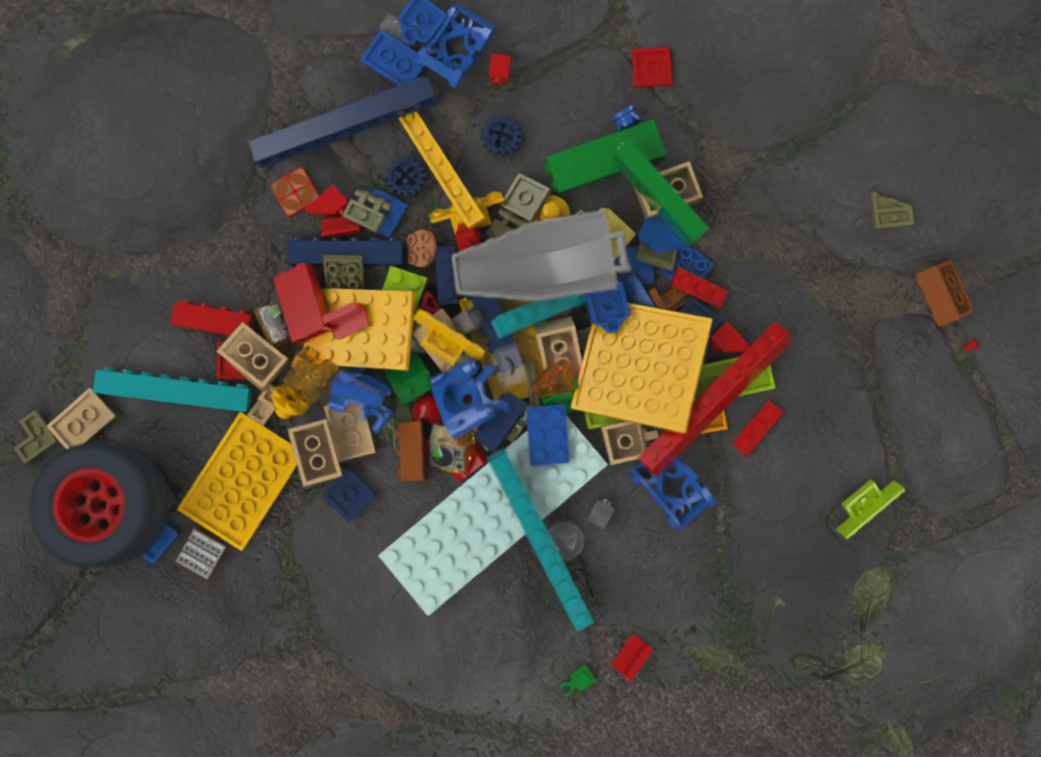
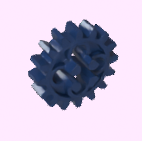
M498 115L497 120L491 117V123L485 122L486 128L481 129V132L485 135L480 137L484 141L482 143L483 147L488 146V153L494 151L495 157L498 153H501V156L504 157L506 152L511 155V149L517 151L515 144H521V140L518 138L522 134L517 132L520 126H514V119L508 121V116L501 119V116ZM506 125L507 128L504 129V137L501 138V147L497 148L495 147V144L498 143V136H500L501 134V126ZM494 131L495 134L493 136H490L489 132ZM513 137V141H507L506 138Z
M404 156L402 161L397 157V163L390 162L392 168H386L389 175H386L385 179L390 180L386 184L388 187H392V193L397 191L398 197L404 194L405 198H408L410 193L415 197V191L417 190L421 193L420 186L426 185L422 181L427 179L426 174H422L425 172V168H419L421 162L414 163V157L410 161L407 160L406 156ZM401 168L404 175H409L410 180L416 182V185L410 186L408 180L403 179L401 173H396V170ZM411 168H415V169H416V171H415L414 173H413V172H410V173H409V170H410ZM399 181L403 184L402 186L398 187L396 186V183Z

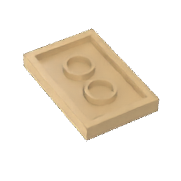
M88 388L46 426L66 449L88 443L117 417L97 393H92L93 388Z
M351 403L348 410L342 415L337 411L330 410L329 405L324 406L338 462L376 453L368 418L365 421L361 420L363 411L357 404Z

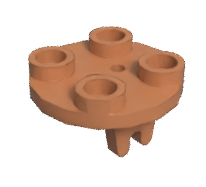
M420 229L408 236V262L416 267H426L432 261H436V238L430 231Z

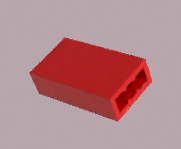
M300 263L294 269L283 271L279 276L273 278L292 342L304 344L333 330L332 326L324 324L322 316L328 314L329 311L315 266Z

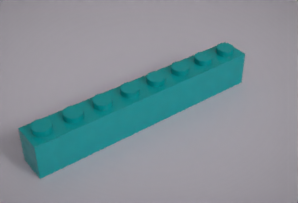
M103 367V370H96L92 393L250 412L253 390L247 389L248 385L236 384V387H230L227 382L217 381V385L209 384L210 380L198 379V382H190L191 378L179 376V380H174L171 375L160 374V378L153 377V373L141 372V375H135L132 370L122 369V373L115 372V368Z

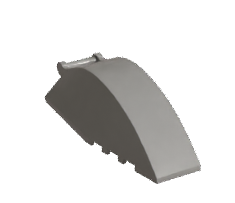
M605 210L526 223L521 228L505 232L502 236L495 239L491 238L481 245L472 246L452 255L457 294L543 301L617 289L616 274L631 271V265H628L624 240L626 233L625 231L609 233ZM612 240L617 241L620 266H614L611 247Z

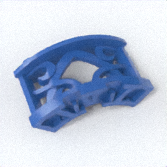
M461 3L450 6L447 11L448 17L438 33L417 54V57H419L418 65L423 64L449 80V85L453 88H456L465 79L467 71L469 69L472 70L480 58L477 54L480 51L482 52L483 47H487L498 27L462 6ZM459 13L470 18L468 27L464 28L465 22L463 17L461 23L457 24L455 22ZM473 21L480 24L484 28L472 27ZM464 36V48L468 55L455 54L448 57L446 41ZM469 36H471L470 41L474 40L476 42L474 45L468 44ZM456 60H460L462 63L457 64Z
M680 455L666 467L670 470L671 466H675L677 470L674 474L664 469L657 477L651 474V479L646 480L641 475L646 470L641 463L635 468L632 467L630 469L633 474L632 480L637 486L642 485L669 517L667 522L673 529L677 527L682 532L684 530L683 527L708 506L713 507L717 503L706 486L698 480V476L681 460ZM663 475L671 478H678L683 475L686 477L681 487L683 498H673L663 494ZM655 484L656 493L649 485ZM688 486L693 487V491L691 493L688 492L691 497H687L686 487ZM663 502L673 504L670 510ZM697 502L693 507H692L691 504H690V503ZM686 504L688 507V511L685 512L681 517L677 518L675 515V511L677 509H680L681 513H683V505Z

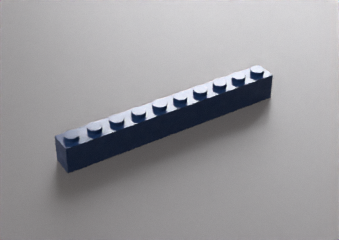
M428 76L418 77L407 84H399L396 88L383 90L377 95L364 97L358 102L345 104L336 110H328L325 114L312 116L301 123H293L282 130L277 129L271 134L258 136L254 140L249 141L255 163L262 169L438 103Z

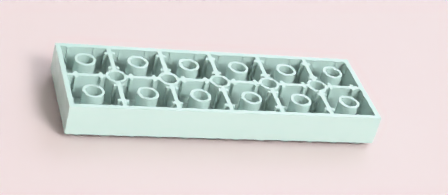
M567 415L566 424L570 463L530 466L528 430L505 449L541 520L608 465ZM488 463L378 556L427 616H429L523 537L525 532Z

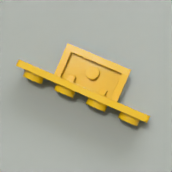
M491 192L483 198H472L485 217V221L478 224V228L491 224L487 206L503 202L504 197L501 192ZM454 205L444 210L442 208L436 209L429 214L431 223L450 218L455 235L458 224L464 223Z
M419 309L413 317L414 321L429 330L420 345L452 366L462 351L477 361L485 354L481 346L470 342L461 333L453 331L444 322L434 319L430 313Z

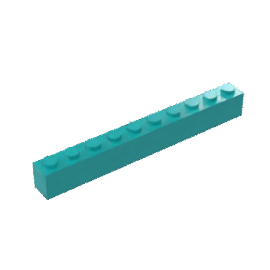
M503 448L486 457L572 625L578 632L593 624L594 621L507 452Z

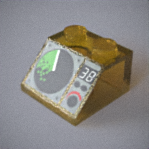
M279 302L253 310L271 346L280 348L292 342Z
M434 424L429 440V467L467 474L476 437L469 431L453 439L448 433L446 426Z

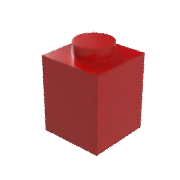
M492 54L489 82H493L494 85L498 86L508 84L511 56Z
M465 223L458 224L455 238L460 252L472 246L480 245L481 236L478 225L469 230Z

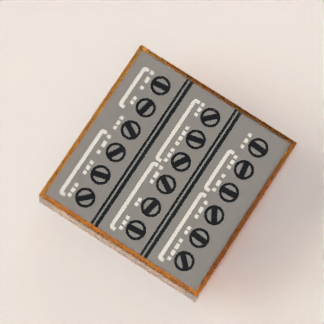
M194 527L174 562L208 581L226 552L228 545Z

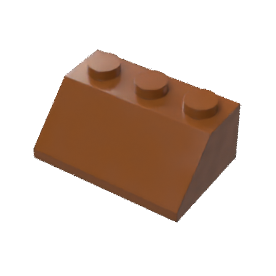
M952 260L916 274L917 283L922 288L925 294V301L930 306L933 312V319L938 323L939 327L975 312Z
M424 422L399 423V427H396V438L400 439V446H397V458L401 460V466L397 467L398 477H401V481L426 480L425 456L423 453Z

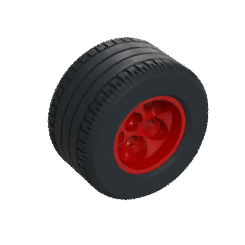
M84 443L72 446L54 456L44 466L35 480L29 504L33 530L38 540L50 554L60 561L75 567L99 568L130 562L146 553L156 543L166 526L165 523H167L170 510V497L166 481L154 462L133 448L104 443ZM99 481L101 487L97 491L95 485ZM115 487L117 488L119 493L117 496H115L114 494ZM83 495L86 496L85 504L81 501ZM104 501L107 502V508H103ZM87 514H89L91 518L89 523H87L85 520ZM106 519L109 522V527L107 529L104 527V521Z

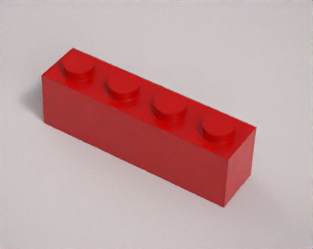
M182 300L181 303H174L170 324L182 328L231 336L242 322L252 329L254 317L249 315L248 311L238 310L235 313L230 312L231 309L219 306L218 310L213 309L210 304L200 303V306L193 305L192 301Z

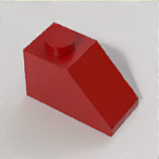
M333 184L309 204L305 211L310 216L338 217L343 215L349 202Z
M728 322L724 323L708 339L710 341L709 346L715 352L719 351L720 353L743 354L750 347Z

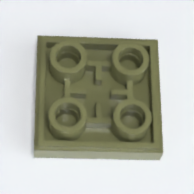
M323 256L326 289H365L363 256Z

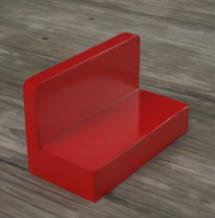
M344 217L321 220V236L324 240L362 234L360 225Z
M356 301L322 316L324 324L332 326L335 338L338 340L370 326L364 304Z
M631 634L612 661L611 666L631 682L653 651V648L636 635Z

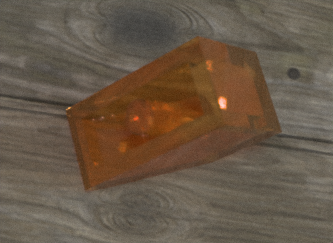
M566 361L551 364L530 384L529 388L539 398L572 392L576 372Z

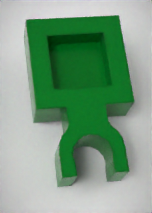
M584 664L569 674L572 680L564 681L560 684V687L568 685L570 690L565 695L569 696L576 687L581 692L596 682V679L587 665Z

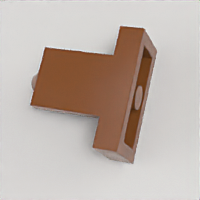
M655 288L648 291L658 309L674 311L687 303L684 297L688 294L676 288L662 296H659Z

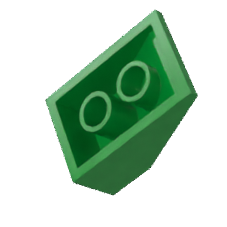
M410 351L409 370L383 369L403 406H407L432 391L430 383L432 376L418 352Z

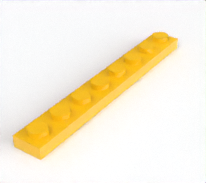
M414 112L398 118L468 229L470 230L485 221V217L419 114Z

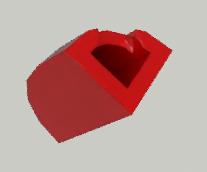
M426 292L420 310L426 311L433 316L440 310V306L437 305L434 296Z
M426 393L419 398L414 408L412 420L439 425L441 414L433 393Z

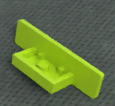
M870 479L841 503L850 517L836 528L837 532L846 539L850 538L880 511L884 510L886 506L898 498L905 491V488L899 483L892 481L880 491L875 482Z

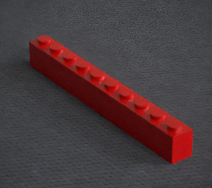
M774 322L693 402L686 434L665 430L638 457L642 466L654 477H657L792 343L790 333Z

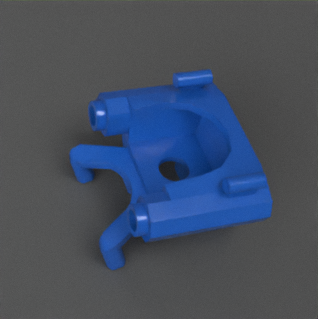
M469 358L444 374L440 373L430 379L432 392L443 423L453 439L462 436L495 417L496 409H501L506 414L511 412V407L506 401L490 400L485 394V381L490 376L494 377L497 375V371L492 364L487 365L475 378L474 374L478 372L480 365L475 358ZM467 394L472 396L470 405H468L465 397Z
M350 367L352 371L348 369L342 370L333 380L330 390L332 398L329 409L337 411L342 415L348 410L351 403H355L363 411L362 421H365L371 414H375L378 417L372 429L379 432L393 415V409L383 403L386 396H391L392 386H390L389 382L361 374L365 372V368ZM378 408L383 409V410L385 411V413L382 414V413L378 410Z

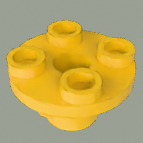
M549 195L533 222L570 216L569 207L562 198Z
M294 383L279 385L272 392V400L276 405L274 410L283 419H289L292 415H303L311 403V400Z

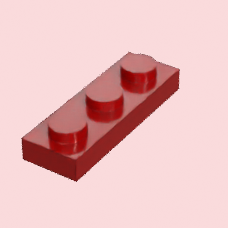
M681 268L676 269L670 286L717 308L722 307L728 290Z
M767 400L731 444L743 455L748 456L784 412L770 400Z

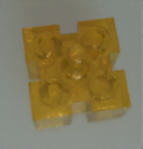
M307 346L296 355L291 365L293 368L288 371L283 383L295 391L301 390L303 392L302 396L315 404L325 395L331 384L330 381L335 377L339 367L328 359L323 361L319 358L320 353Z

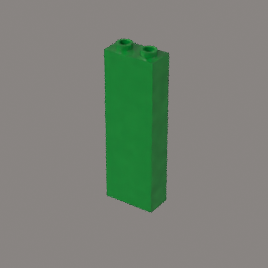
M654 119L547 156L546 163L543 165L546 174L551 175L552 181H550L552 191L557 192V195L561 196L621 175L622 172L612 162L613 154L615 153V148L620 143L624 142L626 144L629 140L632 141L651 164L664 160L667 154Z
M631 140L626 144L622 142L615 148L612 161L614 165L688 248L691 247L709 228Z

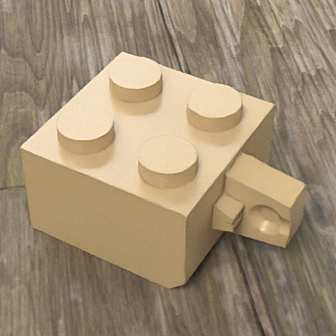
M629 421L601 427L609 465L639 459L638 457L647 449L646 446L650 445L649 440L658 438L657 430L647 432L646 428L642 429L641 424Z

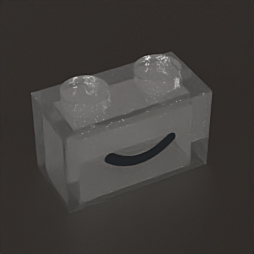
M516 343L493 350L494 355H491L494 367L498 366L500 374H497L500 386L504 385L505 388L528 381Z

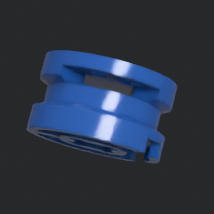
M635 105L619 111L612 117V121L617 124L616 128L618 131L633 127L641 122L642 118L636 113Z

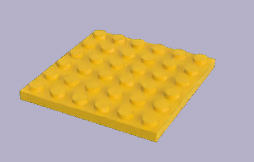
M627 303L629 315L626 320L621 321V327L616 333H607L603 330L602 326H595L592 323L577 381L579 388L575 390L571 408L686 434L712 326V319Z

